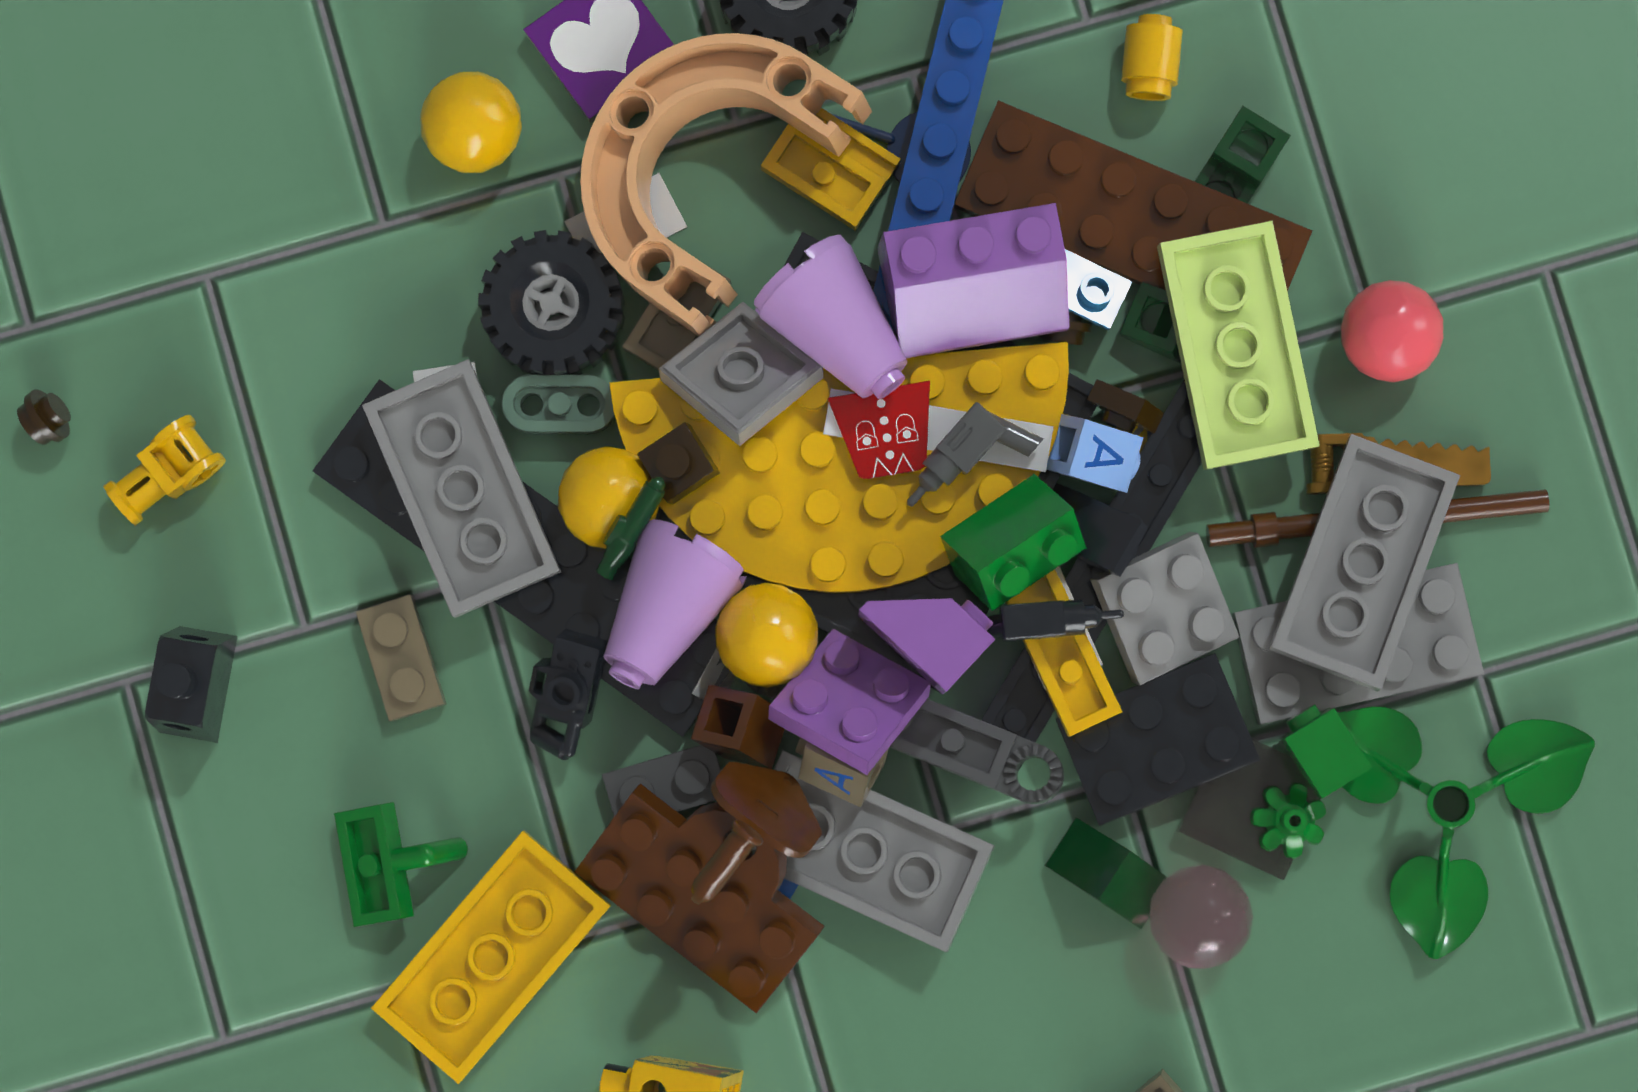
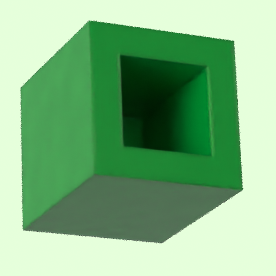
M1316 704L1286 721L1291 731L1280 737V740L1316 797L1323 799L1372 768L1335 708H1327L1320 712Z

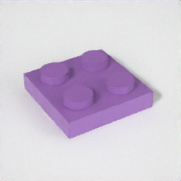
M832 629L817 647L812 662L799 676L791 679L769 705L768 719L856 770L868 775L927 700L930 694L931 682L841 632Z

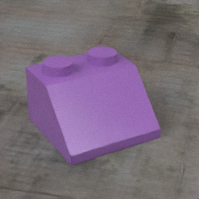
M952 598L867 601L859 609L858 617L925 680L931 682V685L942 695L952 687L995 640L987 632L993 625V622L969 600H966L962 606L958 605Z

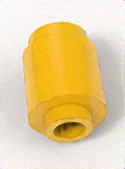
M1160 14L1139 15L1138 23L1126 26L1121 81L1126 83V96L1147 101H1164L1171 98L1172 87L1178 85L1183 34L1181 28L1172 26L1171 17Z

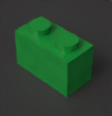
M1035 474L940 536L955 576L991 611L1020 594L1036 581L1086 549L1074 509Z

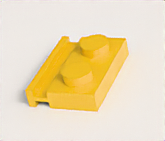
M821 108L815 116L826 125L831 120L851 138L839 157L788 124L762 162L761 170L856 231L886 186L887 181L899 166L901 159Z

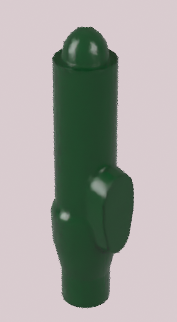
M654 477L649 482L645 481L626 516L618 515L611 525L603 541V544L606 545L603 559L596 569V572L604 578L612 580L618 569L629 559L636 548L639 537L666 493L664 491L665 482L663 478Z

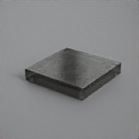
M1252 739L1260 757V762L1196 787L1177 832L1280 880H1284L1294 858H1287L1284 855L1283 844H1280L1275 850L1270 852L1260 846L1259 838L1266 831V828L1252 825L1250 813L1256 807H1268L1262 793L1271 785L1278 786L1286 795L1289 785L1293 782H1299L1307 787V802L1316 799L1320 800L1321 798L1316 797L1292 757ZM1294 815L1289 820L1291 825L1296 823Z

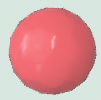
M1388 280L1374 283L1365 288L1347 306L1341 324V343L1348 360L1361 373L1380 381L1394 383L1414 378L1428 369L1438 356L1443 341V317L1437 303L1425 290L1403 281Z

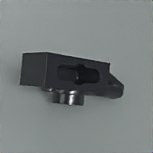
M565 629L556 636L552 657L542 658L534 665L528 690L537 699L530 728V741L561 760H568L575 755L581 728L584 729L592 721L605 663L604 653L608 643L607 640ZM547 718L567 724L565 735L546 725Z

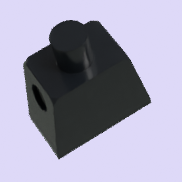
M183 626L160 635L145 708V719L159 733L218 743L237 636Z

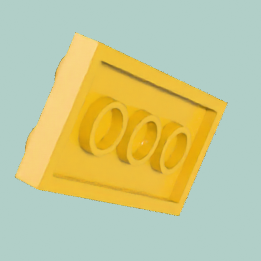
M524 830L371 1009L457 1084H460L612 905Z

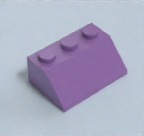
M1056 203L883 232L877 250L893 333L906 358L1062 332L1069 329L1067 257Z

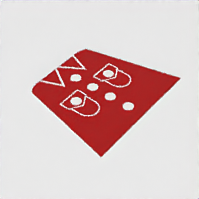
M930 381L900 385L882 399H877L874 394L862 398L856 393L828 398L860 478H878L918 471L925 467L922 463L927 458Z

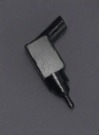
M1082 599L1002 605L999 608V614L988 616L993 625L987 632L994 638L1001 637L1003 642L1084 635L1085 628H1096L1102 620L1122 618L1124 612L1123 610L1101 611L1094 604L1083 605Z

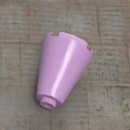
M840 234L829 236L804 251L810 259L795 269L787 263L764 285L754 300L755 311L759 314L760 319L860 397L866 398L874 394L877 399H882L892 393L905 380V376L901 371L906 366L907 359L851 245Z
M655 519L649 520L636 543L604 653V659L611 665L609 674L617 681L634 689H640L642 683L655 685L717 617L728 601L742 589L747 577L741 576L744 571L741 564L711 541L698 534L695 535L692 542L674 536L679 527L678 525Z

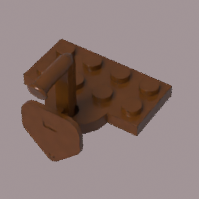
M729 762L711 784V791L717 802L701 806L686 819L640 783L574 872L757 1014L825 927L779 891L787 873V856L793 858L806 856L822 835L819 823L800 784L792 775L786 772L738 762Z

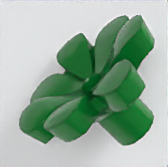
M1299 782L1291 783L1286 795L1276 785H1271L1263 791V799L1268 807L1252 809L1250 822L1256 827L1266 828V831L1259 838V844L1264 850L1270 852L1275 850L1280 844H1283V852L1287 858H1298L1303 852V841H1307L1312 845L1321 843L1324 831L1315 824V820L1321 819L1326 815V806L1318 799L1307 802V787ZM1294 815L1296 823L1291 825L1289 820Z

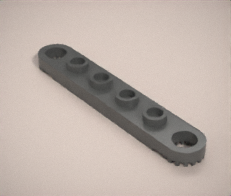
M789 682L773 687H762L745 683L756 693L774 700ZM930 699L923 703L890 745V748L1028 804H1042L1050 801L1058 794L1064 781V769L1061 761L1046 746ZM1031 758H1039L1046 761L1051 770L1047 785L1035 791L1027 790L1018 781L1020 766Z

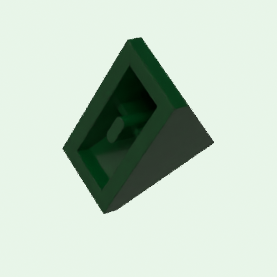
M1076 817L1044 865L1140 929L1143 928L1172 883V880L1132 851Z

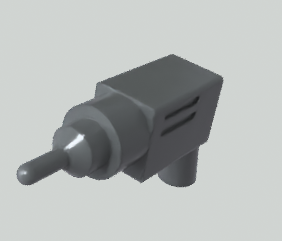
M976 402L922 463L926 468L919 475L920 486L909 497L907 505L910 507L914 506L926 491H937L943 483L949 486L961 472L967 475L996 441L1029 457L1044 438L987 411Z

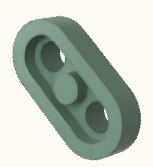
M524 375L513 380L505 389L502 397V409L506 419L514 428L527 434H597L607 429L615 419L610 385L603 379L592 375ZM530 396L540 397L543 401L542 410L534 416L526 415L522 409L524 401ZM590 396L597 398L600 402L598 412L592 416L582 415L579 411L580 402Z

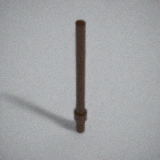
M1544 489L1451 499L1443 523L1548 512L1550 505L1548 492ZM1275 512L1251 514L1250 520L1207 524L1208 547L1252 543L1254 548L1278 546L1279 540L1311 537L1320 513L1277 517Z

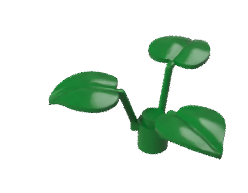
M1372 706L1337 712L1372 766L1370 770L1345 784L1342 788L1358 800L1373 804H1383L1393 799L1398 792L1401 781L1427 796L1426 811L1433 822L1442 826L1438 860L1424 855L1407 860L1394 874L1390 886V902L1397 920L1429 958L1439 959L1462 945L1478 926L1488 902L1489 889L1487 879L1481 867L1467 859L1449 861L1454 828L1464 825L1471 819L1476 806L1475 798L1504 784V792L1508 801L1524 812L1534 814L1550 813L1564 806L1579 788L1586 765L1595 747L1594 739L1585 732L1565 723L1544 719L1521 720L1511 723L1496 733L1487 747L1488 761L1494 770L1499 773L1498 775L1470 789L1465 784L1455 780L1443 781L1433 787L1408 772L1418 764L1422 755V740L1417 727L1411 719L1403 713L1387 707Z

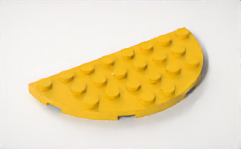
M1068 342L935 353L906 358L907 364L901 371L905 376V380L901 385L930 381L929 405L967 412L974 403L978 402L987 411L1001 418L1054 426L1049 451L1050 455L1066 402L1069 374ZM824 368V378L741 446L736 444L665 385L660 378L609 382L613 411L626 451L637 455V453L686 422L693 427L720 474L673 505L667 503L662 498L659 507L675 525H678V528L691 540L698 534L726 551L741 564L744 569L743 573L797 590L823 593L865 592L890 588L929 575V573L950 564L940 537L941 535L1033 474L1039 476L1041 472L978 461L967 475L961 472L949 486L943 483L937 491H926L918 502L910 507L907 505V500L920 486L919 475L926 467L913 472L863 479L857 474L843 437L823 434L831 389L854 392ZM927 450V457L933 452V450Z

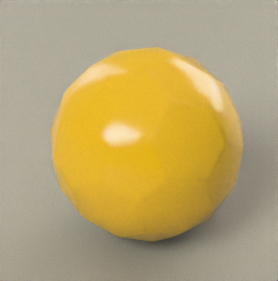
M479 71L458 72L441 80L425 98L420 113L421 136L431 154L444 166L461 173H482L502 164L516 148L522 130L520 107L511 91L499 79Z
M607 446L588 450L578 456L563 473L558 491L559 512L565 525L574 537L589 546L606 549L603 541L618 515L626 516L645 481L649 482L652 478L640 458L626 451V449ZM658 505L657 509L655 510V512H654V514L652 515V517H651L650 520H653V519L656 518L659 505Z
M772 583L751 585L734 595L720 612L715 626L716 648L722 663L736 677L755 686H778L786 684L791 679L799 676L812 662L818 644V623L811 607L806 601L787 587Z

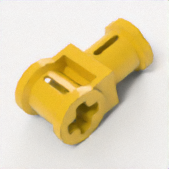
M191 415L180 417L161 430L151 440L150 444L136 455L141 461L138 467L117 483L109 481L103 486L114 505L133 525L136 526L143 520L142 513L165 495L177 499L186 491L208 480L225 464L226 460L221 453H213L194 429L196 421ZM182 445L186 448V450L189 452V454L193 457V460L189 457V455H188V454L186 453V451L183 449Z

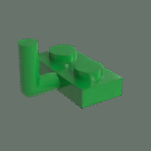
M394 802L334 813L354 927L414 916L406 870L462 860L468 852L465 840L460 837L402 847Z

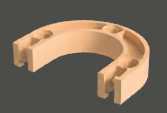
M725 33L700 36L675 44L653 55L629 73L609 95L595 118L585 144L581 164V199L590 232L598 248L635 292L699 337L713 326L716 321L708 315L704 316L694 307L689 311L678 302L686 293L689 285L692 282L703 285L707 288L706 293L714 299L717 297L727 307L731 305L738 294L726 278L667 239L656 226L650 203V185L656 162L666 144L681 128L704 114L724 108L745 107L775 115L839 157L849 144L850 136L841 131L839 126L831 120L826 125L815 115L820 111L824 101L830 99L843 106L845 110L853 114L857 121L864 124L872 110L863 92L793 47L757 35ZM794 80L806 81L804 88L798 94L793 96L782 95L785 86ZM649 112L647 120L641 126L628 128V123L635 114ZM660 262H670L668 273L662 279L648 281V274L652 267Z

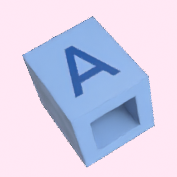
M1061 414L1056 439L1048 457L1046 470L1127 493L1130 481L1139 469V451L1144 437L1087 419Z

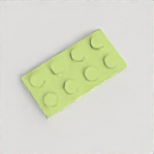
M1273 221L1159 243L1157 249L1203 470L1319 447L1320 444Z

